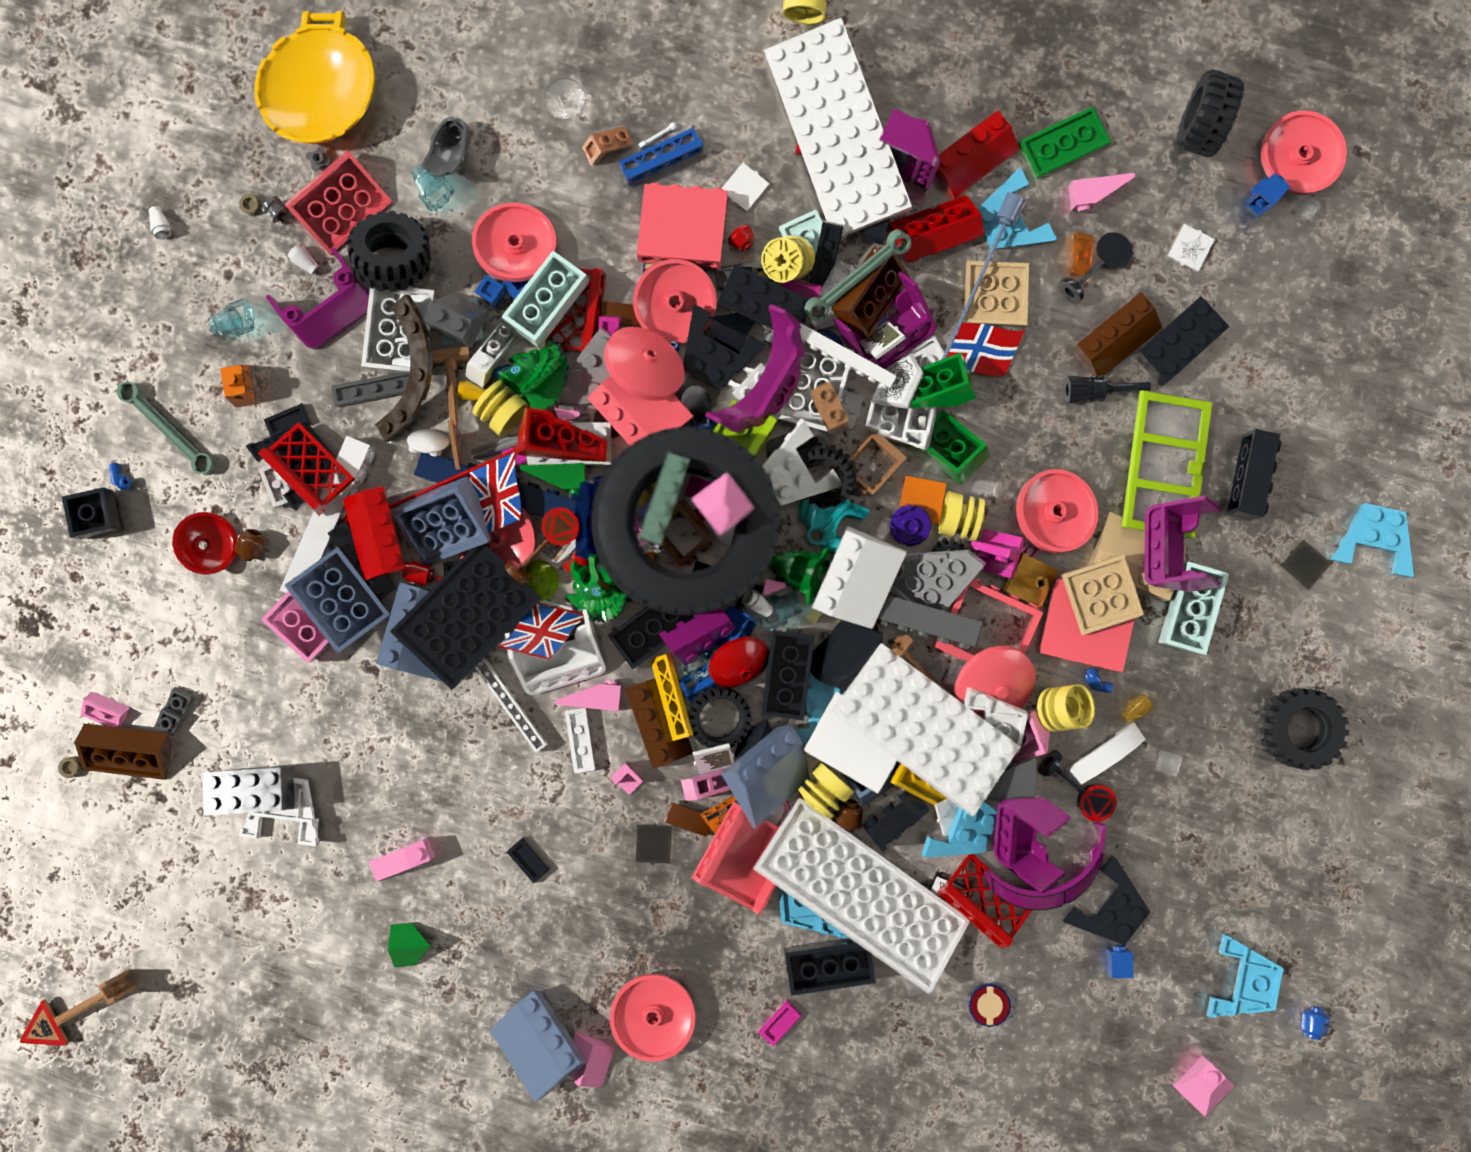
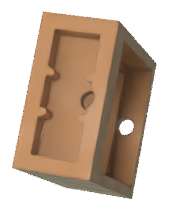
M831 382L810 391L811 398L829 435L849 426V419Z
M874 432L849 458V460L855 461L873 442L895 462L873 488L857 475L855 482L859 485L857 489L863 495L867 496L869 494L871 497L907 458L885 437Z
M684 499L674 504L668 524L681 513L703 540L683 556L664 533L661 545L680 567L684 564L691 565L698 559L696 554L700 551L706 552L713 546L711 541L716 538Z

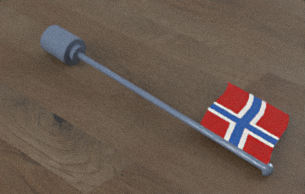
M1014 193L1006 194L996 216L1002 226L942 359L961 352L969 367V371L985 376H1005L1025 330H1006L987 324L963 323L1005 227L1016 225L1026 203L1023 197Z

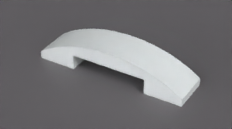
M1132 722L1117 732L1116 736L1085 757L1079 758L1064 768V770L1081 785L1117 763L1146 739L1136 724Z

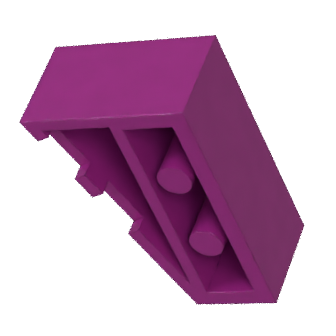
M722 608L707 613L694 614L695 618L685 624L683 621L677 623L676 626L678 628L666 633L663 631L659 633L672 653L685 666L694 663L701 654L711 650L718 641L728 637L736 628Z

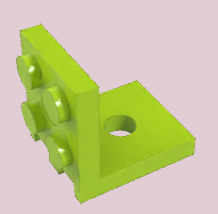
M733 399L730 406L737 403V401ZM769 416L767 420H764L765 423L763 425L748 428L742 434L732 432L720 424H717L714 432L733 439L756 458L775 429L777 419Z

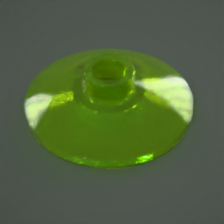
M542 560L532 561L525 568L531 577L527 585L542 598L539 602L545 601L558 588V574L551 564ZM539 576L540 581L533 583V578Z

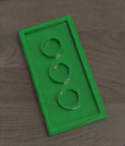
M1094 106L1018 142L1036 180L1112 143Z

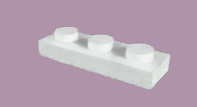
M587 709L566 710L565 717L574 774L596 770Z

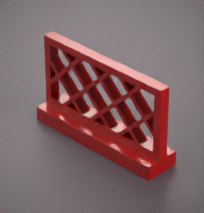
M593 268V270L579 269L586 275H590L589 284L580 294L584 293L586 295L587 303L580 308L574 302L573 304L578 310L570 317L567 314L564 315L566 320L559 326L556 325L555 329L545 339V345L549 338L559 332L564 339L560 342L563 351L581 353L599 330L600 306L603 301L606 273L599 268ZM581 313L585 318L584 324L577 328L572 320ZM570 323L575 331L566 338L561 329ZM577 334L582 338L581 347H573L569 342Z
M299 422L267 450L263 448L258 453L318 516L326 511L324 508L355 481V478ZM301 430L304 433L303 442H293V435ZM281 446H288L287 456H278L275 451ZM292 446H303L302 456H292ZM307 446H317V456H306ZM291 460H302L301 470H292ZM306 460H317L316 470H305ZM321 460H330L331 470H320ZM305 474H316L315 484H306L304 482ZM320 474H331L330 484H319ZM335 474H344L347 477L341 484H334ZM319 488H330L329 495L324 500H321L318 497Z
M967 854L937 893L1000 949L1007 948L1014 941L1012 938L1032 910H1025L1022 916H1015L1014 906L1007 902H999V897L995 893V902L985 903L984 891L991 889L990 887L983 888L982 876L985 874L981 873V870L983 872L991 870L975 855ZM969 860L976 865L977 873L967 874L966 864ZM969 876H977L979 888L969 889ZM957 877H963L965 889L959 890L952 884ZM979 891L981 903H973L970 892ZM1009 904L1011 917H1001L1000 905ZM995 905L997 918H990L987 915L986 906ZM1011 919L1012 930L1009 934L1003 929L1002 920Z

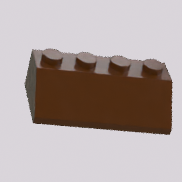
M873 247L870 253L863 261V263L867 261L870 257H872L876 252H878L882 247ZM896 253L838 299L831 308L835 316L842 323L864 339L868 340L897 295L904 286L898 273L902 271L910 278Z
M1140 292L1073 347L1072 351L1093 376H1105L1162 329L1155 307Z
M655 678L625 688L653 769L693 754L688 737L672 741Z
M84 723L74 742L83 770L161 780L167 779L171 754L168 733Z

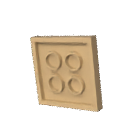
M985 261L966 262L964 308ZM990 262L964 318V323L1026 327L1028 321L1029 263Z
M1124 554L1061 574L1081 635L1144 615Z

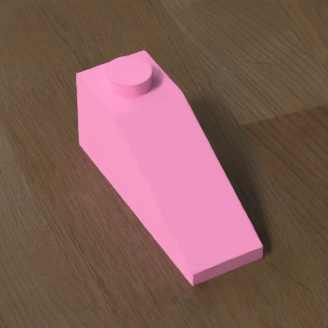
M1129 173L1072 181L1068 186L1071 211L1078 210V213L1090 211L1093 207L1128 185L1134 179L1135 174Z
M606 680L605 683L558 699L555 705L620 711L623 685H618V681Z
M727 768L682 779L681 783L686 801L698 800L730 790L721 775Z
M427 837L371 860L369 864L376 881L428 862L436 856Z

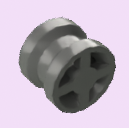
M278 196L269 198L262 206L263 212L270 215L273 223L280 222L289 213V209L281 204V199Z

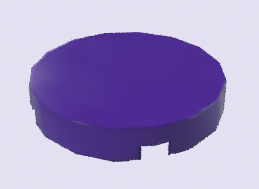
M907 504L894 511L890 518L889 526L891 534L897 542L906 546H915L927 539L932 524L930 516L924 508L914 504Z

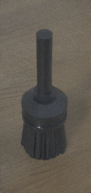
M1066 375L1064 380V396L1067 404L1086 400L1101 402L1105 400L1107 395H1111L1112 392L1151 390L1150 382L1112 384L1111 381H1106L1104 375L1096 377Z

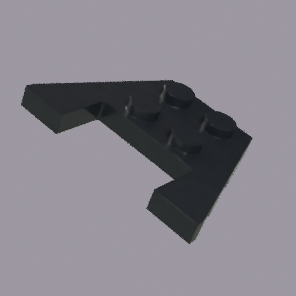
M694 304L683 361L684 371L719 390L759 353L766 343L749 335L741 352L733 351L702 333L711 312Z
M310 425L303 426L331 454ZM299 430L293 435V442H303L304 433ZM287 432L276 437L265 438L257 443H249L246 447L256 461L260 462L263 458L258 453L263 448L267 450ZM281 446L277 450L281 456H287L288 446ZM292 446V456H302L303 446ZM307 446L306 456H317L318 447ZM291 460V469L301 470L302 460ZM306 460L305 470H316L317 460ZM321 460L320 470H328L331 466V461ZM305 474L304 482L306 484H315L316 474ZM293 489L283 494L295 511L304 502Z
M1111 855L1100 871L1117 885L1090 918L1072 905L1061 920L1069 925L1125 945L1151 912L1117 859Z

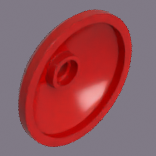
M210 512L194 513L185 517L176 526L171 541L173 554L177 561L190 572L200 575L215 574L227 568L236 556L235 545L237 535L231 524L223 517ZM200 542L205 543V549L199 547Z
M740 637L731 640L720 647L711 658L709 674L716 684L723 687L734 688L749 684L757 679L765 670L769 659V649L761 639L756 637Z

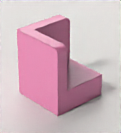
M627 762L610 778L615 784L618 783L627 794H631L644 781Z

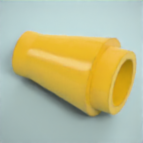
M467 380L465 382L460 381L457 397L461 398V400L478 401L487 389Z

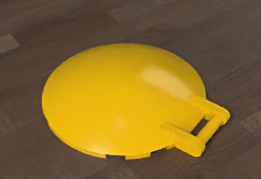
M303 11L300 28L295 29L296 32L285 38L283 36L271 47L272 51L268 54L267 58H263L259 65L254 87L257 108L260 110L266 124L275 133L287 140L301 144H317L333 140L350 130L362 118L371 102L375 87L373 62L364 45L355 36L345 31L346 15L344 11H336V13H311V11ZM313 22H334V24H312V23H313Z

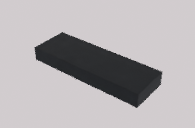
M823 220L810 283L830 287L843 224Z

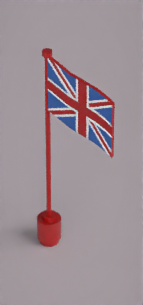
M517 445L504 454L390 504V509L470 474V482L478 494L489 533L521 520L522 501L516 476ZM346 517L345 522L350 527L348 517Z
M415 561L406 562V571L402 572V578L424 586L432 583L433 579L440 581L443 578L435 575L431 565ZM538 602L521 619L512 634L499 647L550 660L560 651L571 632L584 620V615L579 612Z

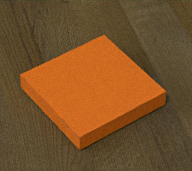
M905 476L899 507L907 504L918 505L929 514L932 524H939L947 483Z

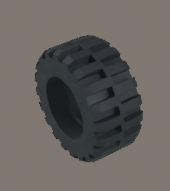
M1214 69L1206 71L1201 76L1186 105L1179 125L1177 145L1181 149L1204 157H1212L1217 154L1222 144L1225 143L1241 106V100L1244 95V83L1240 78Z
M380 211L376 215L369 214L364 220H359L356 226H353L349 232L347 249L351 270L357 276V279L361 283H365L367 287L372 289L375 287L378 291L382 292L384 290H389L390 292H396L398 289L402 291L407 290L408 286L411 285L413 287L418 284V280H422L430 269L431 254L428 233L425 232L422 224L418 223L413 217L408 218V215L400 212V214H397L395 211L383 213V211ZM384 247H399L405 250L398 255L388 257L374 253Z
M1292 688V690L1280 692V696L1271 698V705H1265L1263 709L1266 711L1265 716L1261 715L1259 720L1263 722V727L1259 728V734L1264 735L1261 742L1263 746L1268 747V754L1276 757L1275 760L1281 764L1302 770L1321 769L1322 765L1328 766L1332 764V758L1338 759L1342 754L1339 750L1345 748L1348 743L1344 741L1345 736H1349V730H1346L1345 727L1346 724H1349L1348 718L1342 716L1345 711L1342 706L1336 705L1337 700L1333 697H1328L1325 692L1316 691L1315 689ZM1300 709L1312 711L1319 724V733L1316 740L1305 749L1297 748L1291 742L1288 734L1289 721Z

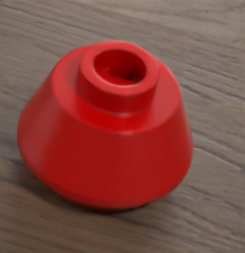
M743 224L735 229L728 237V245L738 251H748L754 245L753 240L755 238L751 226Z

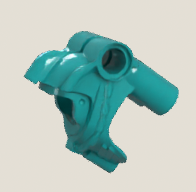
M847 498L836 507L830 506L823 510L816 504H808L807 500L802 499L798 508V516L807 527L804 533V541L809 546L818 545L823 550L825 547H828L830 553L835 555L842 540L841 537L835 535L842 517L862 520L868 517L870 510L856 503L851 504L852 502ZM812 531H816L819 534L817 542L811 539Z

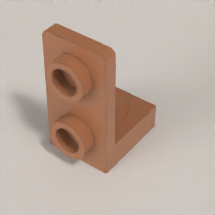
M623 126L591 134L582 148L590 164L594 165L598 164L608 152L631 147L633 141L626 127Z

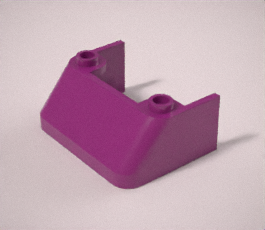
M894 108L879 141L908 154L901 177L902 181L921 190H929L941 162L933 131L929 126L930 123L921 118L916 119Z
M334 247L331 251L343 266L335 272L333 277L334 284L339 290L315 308L304 314L297 306L291 305L284 309L272 296H266L283 322L306 347L312 350L319 349L366 315L368 310L370 292L357 279L345 258Z
M902 271L898 275L905 290L899 293L895 299L897 312L885 321H889L894 327L897 326L906 339L876 360L869 353L866 354L864 348L858 343L863 337L850 330L837 317L833 319L848 348L883 369H886L930 338L936 330V323L918 284Z
M1206 495L1155 504L1147 509L1145 513L1144 577L1150 585L1186 592L1220 587V582L1206 572L1184 571V533L1192 532L1198 527L1200 514L1220 511V507Z
M1042 797L1003 800L997 805L994 855L996 859L1040 893H1044L1065 876V872L1048 861V849L1044 844L1036 840L1037 831L1049 838L1071 820V816Z

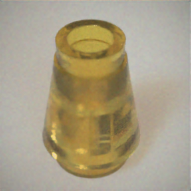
M1142 694L1133 700L1122 715L1131 723L1152 712L1151 709L1154 708V705Z

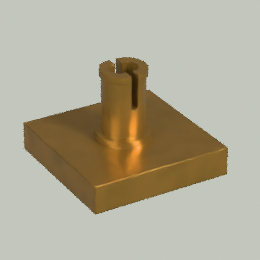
M1021 553L1014 578H1008L1003 591L1042 608L1058 570Z

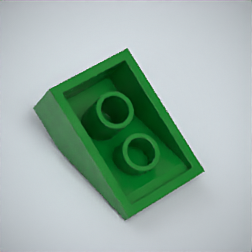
M961 352L921 367L924 375L909 408L958 406L976 399L969 367Z
M944 410L936 415L930 446L925 452L950 477L961 485L990 458L988 446Z
M585 463L520 465V470L525 474L572 496L582 497L584 493H589L588 467Z

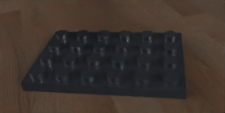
M485 544L472 548L389 631L452 691L505 637V634L509 633L542 599L529 585H523L516 581L505 569V563Z

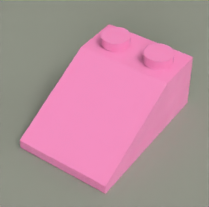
M289 591L261 619L307 663L313 662L330 645Z

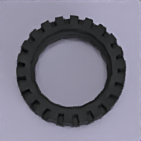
M823 443L822 446L815 444L813 448L810 446L800 455L805 466L813 459H828L837 464L844 474V484L839 490L835 492H822L804 498V500L809 498L810 504L817 502L818 507H822L823 504H825V507H830L832 504L836 506L839 502L845 501L853 490L857 478V470L854 467V461L849 460L850 455L848 453L844 455L842 448L836 450V445L832 444L828 447V443Z
M716 686V688L708 687L707 691L702 690L699 696L696 695L693 698L694 702H691L689 705L690 710H688L687 714L693 736L706 748L728 743L733 748L736 742H742L741 738L747 736V729L750 730V721H752L750 708L745 699L736 690ZM715 699L730 700L737 706L739 711L737 726L731 733L723 737L707 735L700 726L702 709Z

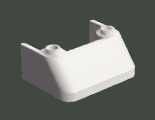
M587 609L582 610L585 624L576 628L574 631L575 639L565 642L560 651L550 660L508 650L509 660L527 694H540L599 676L605 672L604 658ZM509 633L505 634V637L507 639L510 636Z

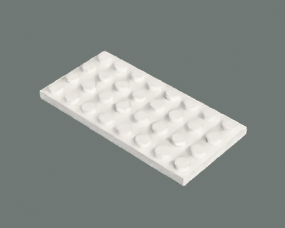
M882 643L832 710V712L971 816L976 814L1020 747L972 710L965 708L964 704Z

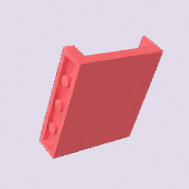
M660 183L645 184L637 247L638 263L655 264L666 259H682L692 262L700 268L721 270L728 191L721 188L703 189L700 186L689 188L678 184L664 186Z
M1059 576V579H1054V587L1041 645H1038L1036 653L1123 672L1135 618L1081 635L1062 576Z
M733 802L692 878L699 884L709 887L761 915L768 905L770 896L778 886L753 868L779 827L765 819L756 828H753L740 805Z

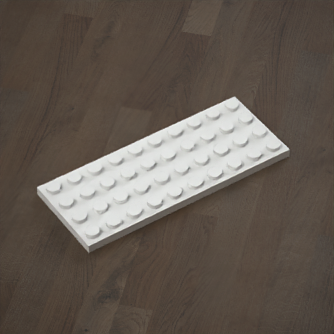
M842 18L764 50L826 221L843 224L841 237H844L911 210L912 205L890 146L879 141L883 128Z
M800 797L795 801L753 868L926 993L932 992L970 923L955 908L828 817L819 814Z

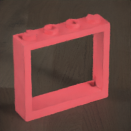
M974 577L951 604L948 612L957 615L966 592L970 587L1032 615L1033 617L1018 648L1025 654L1043 612L1039 611V607L1027 602L1025 605L1019 602L1020 598L1009 593L1007 596L1001 594V590L995 586L989 585L986 587L981 585V580ZM938 637L932 646L965 662L974 657V655L955 646L939 642Z

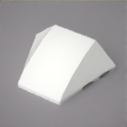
M870 404L865 426L868 430L883 437L926 450L930 446L937 407L910 409L909 407L901 408Z

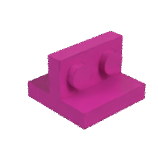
M983 529L980 542L972 540L970 549L976 552L975 555L986 563L981 572L1013 579L1025 539Z

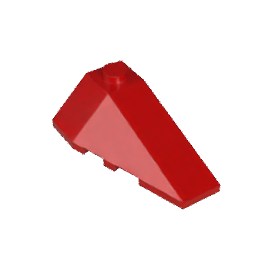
M526 407L518 432L517 455L536 458L606 462L607 440L572 425L568 420H562L554 416V413L548 410Z

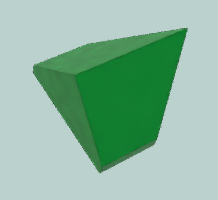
M413 922L391 924L388 952L394 967L416 965L430 945L415 928Z

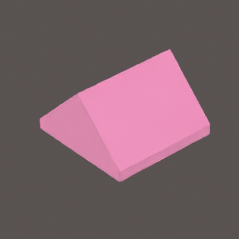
M576 1032L573 1041L587 1061V1064L568 1079L579 1087H602L616 1045Z

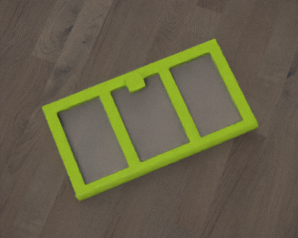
M1144 390L1139 391L1122 528L1145 531V513L1150 506L1200 496L1212 402ZM1196 529L1192 532L1184 533V538H1195Z

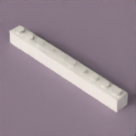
M800 323L803 345L808 344L812 350L821 351L823 356L827 358L830 356L834 362L842 363L845 365V368L857 371L856 374L859 376H866L870 382L879 383L881 388L885 390L887 388L890 389L897 377L896 375Z
M485 657L475 667L476 671L535 753L547 746L548 743Z

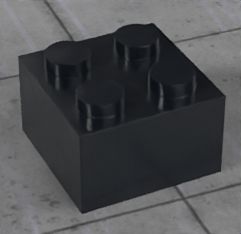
M102 487L62 496L70 538L85 539L121 531L114 491L112 489Z

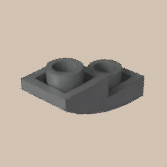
M174 687L171 690L166 706L159 713L154 728L175 736L195 695Z

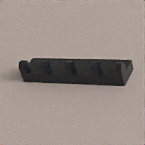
M344 520L327 534L363 579L351 529ZM387 575L365 581L379 601L396 589Z

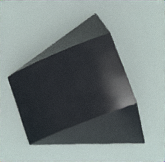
M841 620L812 652L810 673L818 681L846 691L881 643L883 644V632Z

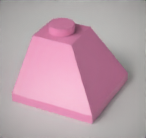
M728 472L692 499L718 535L722 534L754 508Z
M1037 708L1026 711L1028 717L1020 752L1015 753L1011 762L1048 752L1050 730H1047L1042 725Z
M1202 1055L1174 1087L1206 1117L1231 1091L1234 1085Z

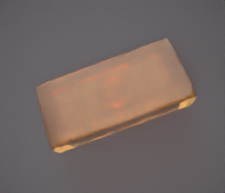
M1080 232L1072 234L1069 276L1083 277L1091 269L1093 236Z

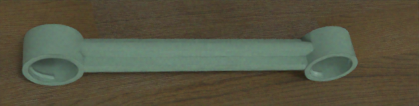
M902 230L892 231L887 237V244L822 298L813 297L809 299L804 308L806 315L815 322L824 320L832 304L894 253L904 254L911 246L910 236ZM903 238L902 244L894 248L895 241ZM822 306L817 314L812 315L814 307Z
M126 381L118 386V398L123 402L133 404L191 461V468L194 472L201 475H210L214 472L216 468L214 458L200 453L142 397V390L137 384ZM128 386H132L133 398L130 400L124 397V391ZM207 457V470L201 472L197 467V463L201 458Z

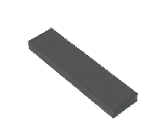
M394 373L331 386L335 407H341L401 395L405 391L409 374Z

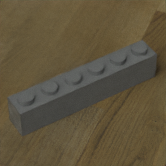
M887 595L877 617V624L889 627L890 623L898 625V630L909 633L910 629L918 631L917 635L925 638H930V635L938 637L939 642L950 644L951 641L959 643L958 647L966 650H971V647L977 648L984 625L983 622L889 595Z

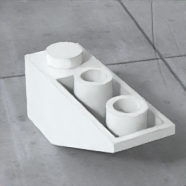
M502 322L499 323L467 363L465 378L482 388L493 376L494 369L500 365L517 337L509 326Z

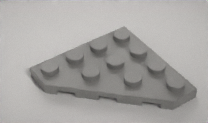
M602 327L566 372L568 377L565 381L566 387L563 388V394L559 395V400L565 405L572 406L591 403L587 397L611 376L604 361V349L612 335Z
M970 550L906 554L890 591L900 599L946 611L986 563Z

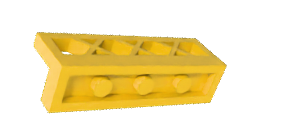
M671 653L650 659L672 741L693 736Z

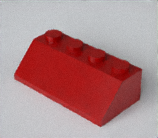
M999 110L939 154L941 162L935 176L953 199H956L1020 150L1011 125Z
M967 195L889 223L891 231L902 230L911 238L909 250L904 254H900L906 263L917 261L919 258L928 255H934L941 250L956 247L958 244L975 240L977 237L984 235L981 213ZM903 238L895 241L897 247L902 244Z
M383 486L376 487L344 498L343 502L364 581L406 571L385 488Z

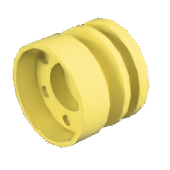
M784 0L783 16L799 24L820 23L826 17L827 1Z
M789 235L771 240L762 252L761 263L764 272L769 278L776 282L785 283L805 277L813 268L815 253L813 246L807 239L800 235Z
M501 380L496 381L484 391L472 411L475 416L480 417L482 422H487L492 418L489 428L500 437L507 434L524 415L525 408L529 405L518 394L509 399L512 389L509 387L505 388L506 384Z
M948 491L942 507L938 533L953 537L958 528L960 529L961 539H965L968 533V540L975 541L984 522V498H978L974 505V496H970L966 504H963V494Z
M1074 684L1045 689L1038 699L1037 710L1042 725L1047 730L1057 732L1087 728L1094 719L1095 704L1090 691L1085 686Z
M820 763L812 772L818 780L816 784L806 779L805 783L811 789L808 791L800 786L798 791L815 811L832 819L834 814L828 808L831 806L836 811H839L840 808L835 803V800L838 798L846 803L855 792L823 763Z

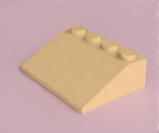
M1109 512L1088 565L1124 554L1136 591L1160 601H1170L1174 592L1173 589L1154 587L1145 580V531L1122 528L1123 517ZM1184 543V554H1185V550H1186L1187 543Z

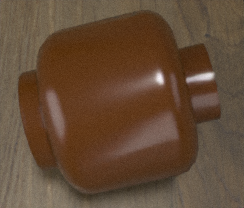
M246 529L238 535L235 551L242 560L253 561V559H258L262 556L266 540L260 531Z
M849 799L846 803H839L840 810L835 812L834 822L847 832H854L855 829L861 826L863 808L853 799Z

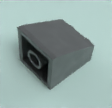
M449 293L432 302L424 322L434 331L472 348L489 310L456 294Z
M1026 758L1010 762L985 800L1003 801L1005 799L1035 798L1037 760Z

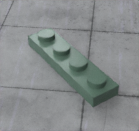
M668 453L639 538L661 545L689 463L688 459Z

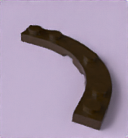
M406 294L393 304L391 308L398 318L408 341L410 373L405 391L399 402L375 424L384 442H390L416 418L422 401L426 400L432 378L433 354L429 351L427 339L430 337L429 332L411 295Z

